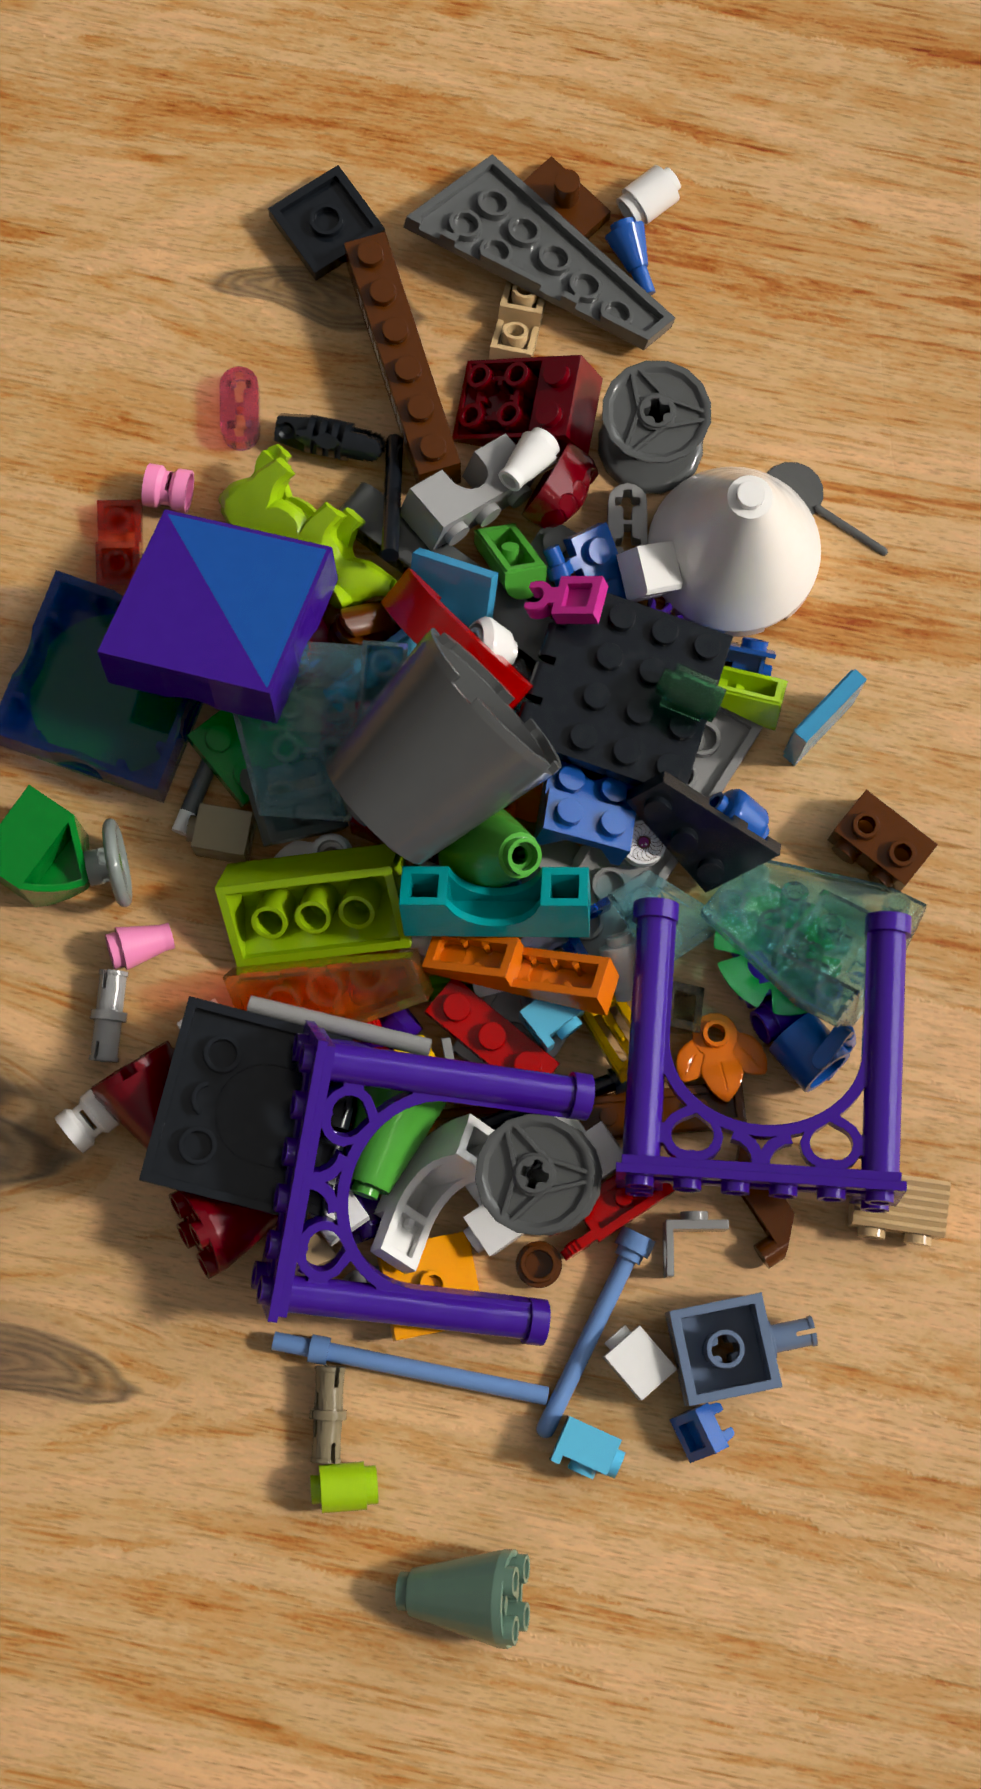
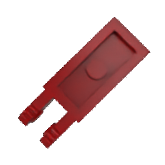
M615 1174L601 1184L600 1196L589 1216L583 1220L589 1232L569 1242L560 1253L566 1261L573 1258L595 1241L600 1243L621 1229L622 1226L627 1225L670 1196L675 1190H673L670 1183H663V1191L653 1190L652 1197L629 1196L625 1194V1188H616Z

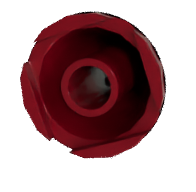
M165 1041L139 1056L140 1058L121 1067L90 1088L95 1095L94 1097L146 1149L149 1145L175 1050L169 1041Z

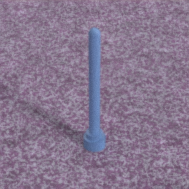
M622 1226L615 1240V1243L618 1244L615 1251L618 1258L536 1426L537 1434L542 1438H549L554 1434L634 1265H640L643 1257L648 1259L656 1243L628 1227Z

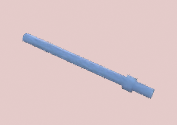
M275 1331L271 1350L307 1357V1362L325 1366L326 1362L329 1361L545 1406L547 1404L548 1386L331 1343L330 1337L315 1334L312 1335V1338H306Z

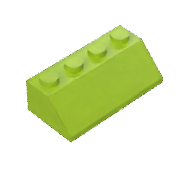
M385 844L227 864L215 886V891L237 968L411 948L412 936H404L399 909L402 866H406L405 859L393 852Z

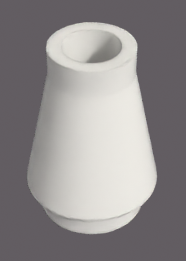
M539 427L524 432L505 467L498 474L502 484L509 490L517 492L527 482L554 465L557 461L556 455L560 451L557 440L548 431Z

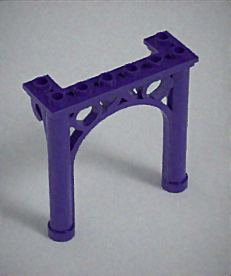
M658 897L636 899L633 902L632 921L637 925L623 1149L621 1162H616V1188H625L626 1195L635 1197H652L653 1190L663 1191V1183L673 1184V1190L690 1193L701 1192L702 1186L721 1187L722 1194L733 1196L749 1195V1189L769 1190V1197L779 1199H795L798 1192L817 1193V1200L825 1202L846 1201V1195H849L850 1204H861L860 1210L870 1213L889 1212V1206L896 1207L907 1191V1181H901L900 1148L906 940L911 938L912 917L906 913L896 911H876L865 915L862 1052L858 1074L849 1090L835 1104L813 1117L788 1124L760 1125L738 1121L714 1111L697 1099L680 1079L670 1051L676 925L679 920V903ZM666 1080L669 1088L684 1107L670 1114L666 1121L662 1122L664 1081ZM862 1091H864L861 1135L853 1124L841 1116L850 1109ZM697 1117L710 1128L713 1133V1141L708 1148L701 1151L680 1149L675 1145L671 1136L675 1126L683 1121ZM829 1125L848 1137L851 1143V1152L842 1160L819 1158L811 1149V1137ZM722 1131L732 1134L730 1143L742 1147L747 1152L750 1162L711 1160L721 1149L724 1137ZM802 1136L799 1143L800 1155L808 1166L769 1164L775 1152L782 1148L792 1147V1138ZM756 1140L768 1141L761 1149ZM661 1146L664 1147L667 1154L671 1157L660 1156ZM858 1159H861V1170L850 1169Z
M305 1020L303 1033H296L292 1048V1061L298 1062L297 1067L298 1071L303 1075L301 1091L294 1090L290 1104V1119H296L293 1137H286L282 1148L281 1163L282 1166H287L284 1184L277 1183L274 1193L273 1211L279 1213L276 1230L269 1229L262 1261L254 1262L251 1277V1288L257 1290V1304L262 1305L267 1321L277 1323L278 1317L287 1318L288 1313L516 1338L520 1339L522 1344L543 1346L548 1337L551 1320L550 1304L547 1299L412 1284L390 1278L374 1268L359 1251L352 1235L348 1212L350 1184L357 1161L369 1140L388 1120L407 1108L426 1102L443 1101L586 1121L591 1114L595 1098V1080L593 1075L572 1071L567 1076L370 1048L367 1045L354 1041L330 1039L324 1028H319L315 1021ZM330 1081L340 1082L329 1088ZM364 1086L404 1092L386 1100L376 1108ZM352 1095L358 1097L363 1103L366 1118L354 1130L349 1132L334 1130L331 1126V1118L335 1103L344 1096ZM322 1129L324 1135L333 1144L342 1147L346 1146L344 1152L336 1149L333 1157L327 1163L314 1167ZM336 1178L333 1190L331 1184L328 1181ZM310 1189L317 1191L324 1197L325 1209L328 1214L334 1213L335 1220L324 1215L315 1216L304 1223ZM322 1230L332 1231L339 1237L343 1246L329 1263L319 1266L311 1264L306 1260L310 1238ZM351 1261L359 1273L370 1283L331 1278L338 1276Z

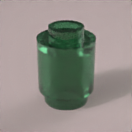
M677 663L674 670L665 667L654 693L661 695L659 705L697 722H700L701 719L712 722L723 701L726 689L717 685L718 680Z

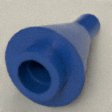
M626 217L610 225L611 232L605 236V240L627 272L632 275L633 280L649 295H653L656 291L647 269L648 255L644 222L635 221L633 217Z

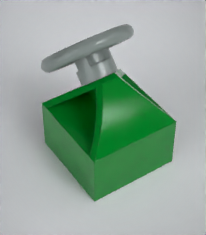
M28 785L0 823V883L35 907L49 906L65 901L84 892L90 885H101L110 881L115 899L121 907H128L132 903V882L129 863L118 823L114 819H106L102 825L103 847L89 850V835L74 814L31 785Z

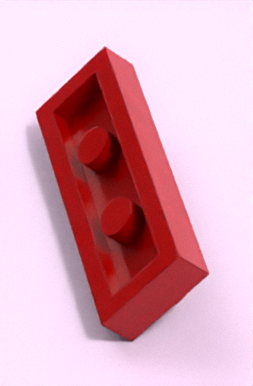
M451 979L425 1010V1014L485 1064L554 1073L560 1065L558 1061L461 981Z

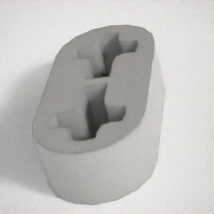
M620 484L609 495L607 524L615 546L622 544L624 532H631V544L633 546H642L648 543L647 498L643 490L635 484ZM622 498H631V504L638 505L632 509L631 520H623V507L619 506L622 503ZM616 547L618 554L624 552L622 547Z

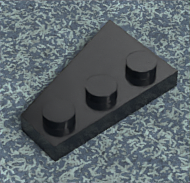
M663 771L628 790L626 802L705 893L780 855L781 844L769 836L765 839L748 829L747 822L736 815L730 818L709 805V798L666 771Z

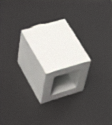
M624 1325L604 1343L609 1348V1351L602 1358L638 1400L642 1401L677 1370L641 1326H637L630 1331Z

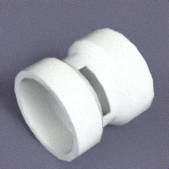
M91 1089L80 1097L79 1104L76 1107L64 1109L54 1117L64 1133L82 1153L94 1145L95 1138L102 1132L109 1133L119 1125L118 1120L94 1097L95 1095ZM81 1110H84V1112L91 1119V1121L97 1126L96 1129H94L91 1123L81 1113Z

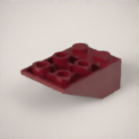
M582 355L467 361L452 435L453 441L483 447L506 433L514 444L517 445L524 432L539 427L548 431L557 440L560 451L556 455L557 459L560 458L568 442L589 455L603 378Z

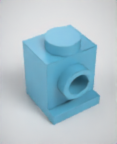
M535 999L519 1011L518 1019L538 1045L549 1053L554 1049L555 1045L552 1038L558 1035L562 1041L583 1025L579 1018L584 1015L585 1011Z
M567 1416L549 1459L560 1464L562 1457L565 1456L571 1459L567 1468L581 1475L594 1479L598 1471L615 1479L626 1452L618 1449L622 1441L621 1439L571 1416Z

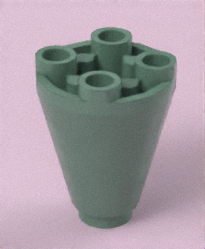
M503 1549L413 1567L410 1572L401 1571L397 1579L395 1591L397 1610L407 1611V1614L412 1618L500 1649H509L512 1646H516L519 1631L527 1632L529 1626L530 1606L528 1602H522L523 1584L528 1582L530 1573L528 1554H518L516 1549Z

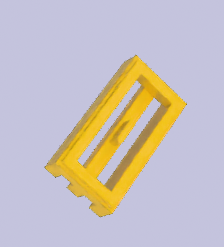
M614 995L610 1008L616 1006L630 1028L631 1009L627 1002H617ZM585 1011L584 1015L581 1016L582 1021L620 1082L627 1081L628 1039L610 1011H608L607 1016L600 1015L627 1057V1060L622 1062L595 1020L594 1016L598 1014Z

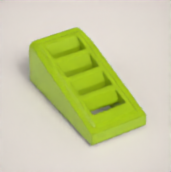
M724 665L713 703L762 727L776 730L788 681Z

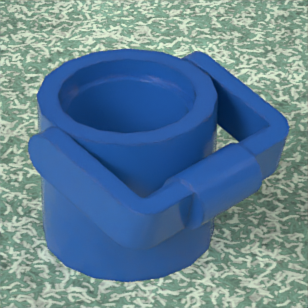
M810 1012L784 1030L772 1043L769 1051L802 1090L810 1092L825 1081H829L845 1064L856 1045V1034L850 1024H841L840 1022L830 1031L815 1013Z

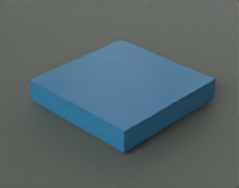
M418 548L412 553L411 569L442 597L440 601L468 628L474 621L487 616L493 619L498 572L423 548Z
M856 669L851 670L794 729L783 751V756L792 765L795 766L854 704L867 680Z

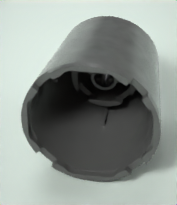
M432 628L423 636L325 762L327 774L341 797L348 804L346 808L352 817L361 825L367 826L393 852L418 865L423 864L550 778L561 769L562 765L552 744L535 721L530 718L524 723L509 706L515 699L512 694L469 651L446 633L440 635L435 628Z

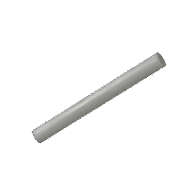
M253 995L250 996L247 1011L302 1026L305 1025V1020L315 1021L317 1026L324 1028L326 1032L412 1054L429 1056L432 1039Z

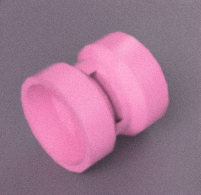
M149 463L145 470L141 498L143 506L158 508L161 505L170 506L172 511L187 513L194 490L193 470L179 468L173 472L167 471L163 465Z

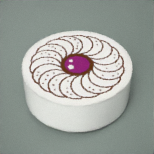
M642 820L636 821L634 824L631 851L625 860L633 866L645 868L655 865L662 858L666 847Z

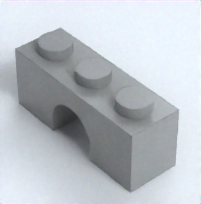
M506 433L474 451L462 476L472 489L455 484L443 470L409 489L402 504L400 515L431 551L446 543L449 546L455 545L474 526L478 524L481 527L487 526L498 517L501 510L508 506L517 508L531 496L532 490L530 487L535 478L523 485L517 492L506 488L499 479V472L505 467L516 447Z

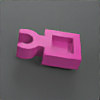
M561 576L558 587H551L545 581H534L530 583L529 588L535 598L541 599L537 602H525L524 608L529 617L533 619H543L552 615L556 624H599L609 586L603 576Z

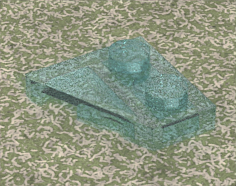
M650 870L643 871L608 894V897L628 929L632 932L634 938H636L637 924L632 921L633 902L636 899L658 897L679 903L674 961L713 936L722 918V915Z

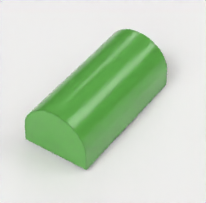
M511 523L474 530V545L490 569L498 572V580L507 593L515 599H527L534 596L529 588L530 583L534 581L546 582L547 566L516 524Z

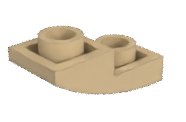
M506 281L499 306L498 320L490 345L489 360L534 356L546 300Z

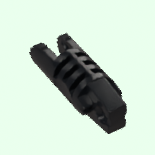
M281 413L277 417L274 441L305 453L348 461L350 458L373 462L374 460L377 461L378 457L380 458L386 448L385 436L383 437L381 433H373L372 430L357 428L355 423L307 414Z

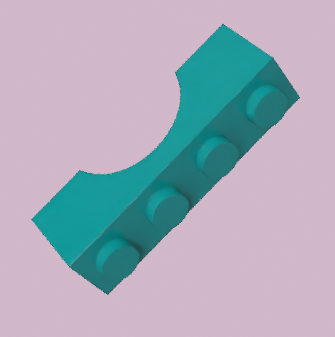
M402 866L399 909L404 936L589 938L591 907L589 867H542L538 874L526 883L507 888H490L463 880L449 866Z

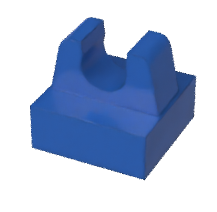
M705 1403L670 1419L690 1463L716 1454L729 1447L727 1442L734 1436V1430L732 1427L721 1430L715 1418V1414L724 1410L720 1403Z

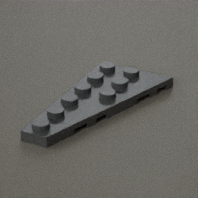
M493 154L406 216L403 228L642 350H645L671 329L675 317Z

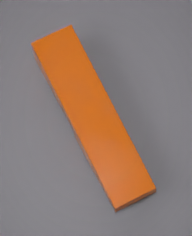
M432 936L422 964L425 973L604 1016L608 1015L619 980V974L610 957L524 947L519 937Z

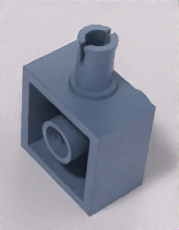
M762 1292L665 1312L684 1406H693L781 1388L783 1386L776 1359L777 1353L818 1345L816 1333L802 1336L796 1335L798 1331L815 1328L811 1316L771 1325L767 1319ZM718 1336H722L724 1343H732L734 1347V1352L727 1354L726 1363H723L720 1356H713L712 1347L718 1345Z

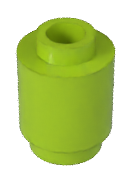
M364 1461L319 1465V1475H310L312 1505L321 1504L322 1514L367 1510V1505L379 1503L376 1465L364 1466Z

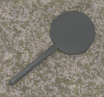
M784 462L774 466L767 472V474L781 480L793 489L805 502L812 515L817 513L880 555H887L888 550L886 547L821 506L823 501V485L819 476L810 467L798 462Z

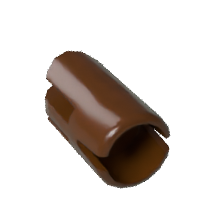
M377 600L366 604L341 608L330 626L328 641L334 650L348 652L382 645L402 628L381 603L382 600Z

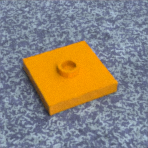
M464 1231L428 1238L416 1272L404 1274L377 1256L380 1272L395 1280L412 1284L480 1291L471 1244ZM390 1324L393 1342L445 1331Z

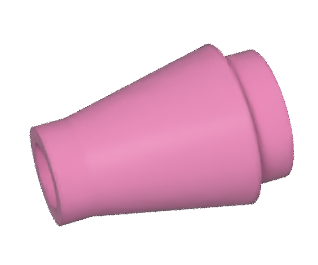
M169 923L115 927V932L105 934L107 949L114 969L125 967L127 971L165 951L175 949Z

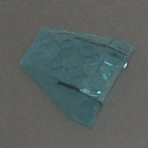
M363 640L362 645L308 642L301 657L299 674L277 724L233 713L259 816L351 822L353 817L346 808L348 804L330 780L325 768V762L408 656V643Z
M769 860L722 884L701 909L700 916L795 1006L835 1027L854 1026L863 1014L865 915L876 911H896L910 915L912 917L911 938L906 940L907 950L925 913L927 904L892 887L887 888L880 883Z

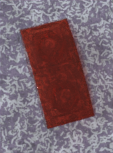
M140 499L97 500L98 542H95L96 586H128L143 556L142 501Z

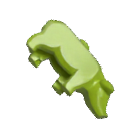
M280 444L263 450L256 460L254 473L249 478L231 483L220 494L218 500L221 504V513L228 524L332 547L338 576L337 584L329 600V603L334 608L341 609L356 606L375 596H386L396 584V579L372 561L354 556L353 544L357 532L366 523L359 514L348 507L340 511L328 502H325L316 510L310 503L292 495L288 483L295 475V472L287 463L292 456Z

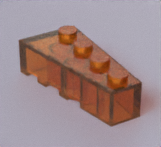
M418 948L233 967L222 977L233 1006L237 1009L247 1011L250 996L253 995L364 1023L426 1002L434 991L428 973H425L422 968L423 960Z

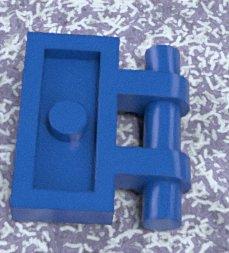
M607 522L597 523L563 539L569 555L564 558L559 544L543 550L548 564L547 577L550 582L554 581L556 587L559 586L561 576H571L575 571L576 576H603L609 586L607 593L627 599L616 556L618 551Z

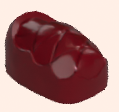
M568 442L555 467L545 472L521 515L544 529L546 527L554 528L567 522L585 503L590 484L598 476V469L594 460L586 452Z

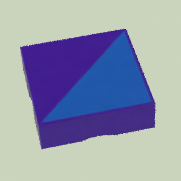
M164 509L97 651L108 683L165 697L194 699L218 710L277 724L299 674L303 651L309 639L318 629L338 581L332 547Z

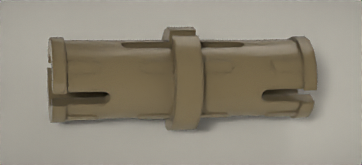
M315 1366L314 1408H310L309 1419H313L312 1463H341L342 1421L347 1419V1410H343V1386L346 1367Z

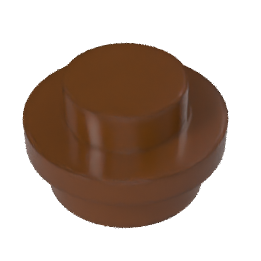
M535 1241L525 1245L520 1250L516 1259V1271L519 1278L526 1285L534 1288L550 1286L557 1280L562 1270V1260L559 1252L554 1246L543 1241Z

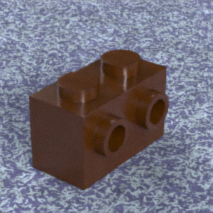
M867 789L827 839V841L833 844L832 850L839 858L849 864L856 862L869 872L867 876L875 886L885 892L892 890L897 895L938 845Z

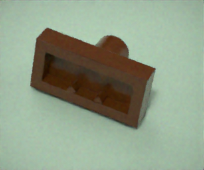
M552 156L523 181L587 239L610 220L611 211L580 183L579 175L573 170L565 169Z

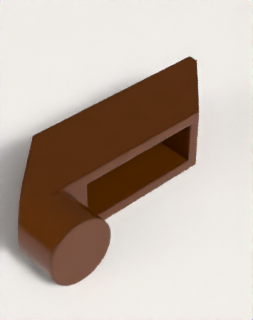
M738 1145L735 1161L750 1162L747 1152ZM749 1189V1195L741 1197L767 1235V1237L754 1245V1249L762 1262L770 1269L786 1257L795 1212L786 1199L769 1197V1190Z

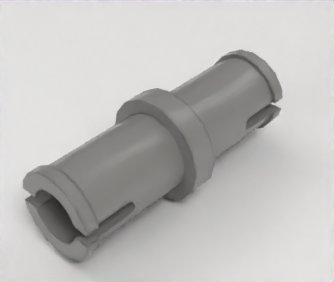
M99 969L100 977L96 1009H91L90 1019L94 1020V1029L89 1060L118 1063L121 1025L127 1022V1013L123 1012L129 973L120 970Z

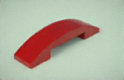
M408 568L381 601L387 612L416 644L432 628H435L440 635L446 633L457 641L512 694L515 699L509 706L514 709L533 685L503 656L496 655L440 601L442 597L414 570Z

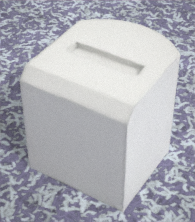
M673 540L637 546L616 555L627 600L633 602L644 601L652 597L664 596L682 588L683 582Z

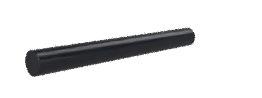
M391 434L386 438L381 557L387 562L396 561L399 557L403 438L398 434Z

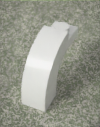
M470 1113L450 1120L429 1134L423 1140L390 1194L382 1195L374 1212L382 1220L370 1252L404 1274L416 1272L435 1219L444 1205L457 1191L475 1182L478 1154L488 1136L495 1130Z

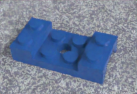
M561 761V769L543 782L534 838L539 845L569 840L602 850L610 864L619 866L631 851L636 813L628 805L626 798L628 790L636 786L604 775L599 780H593L583 773L581 767Z

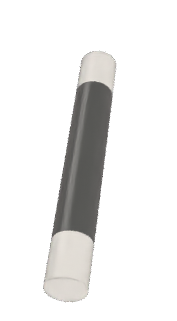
M203 759L200 761L172 827V831L186 836L190 816H197L199 804L203 802L214 776V773Z

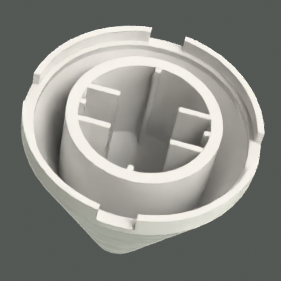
M745 467L714 468L700 472L681 482L659 505L648 534L647 545L673 540L683 585L681 589L663 596L665 604L671 603L673 606L672 613L683 615L685 620L724 632L733 637L762 633L765 628L780 622L784 618L787 620L808 597L820 566V536L815 519L805 502L781 480L767 473Z

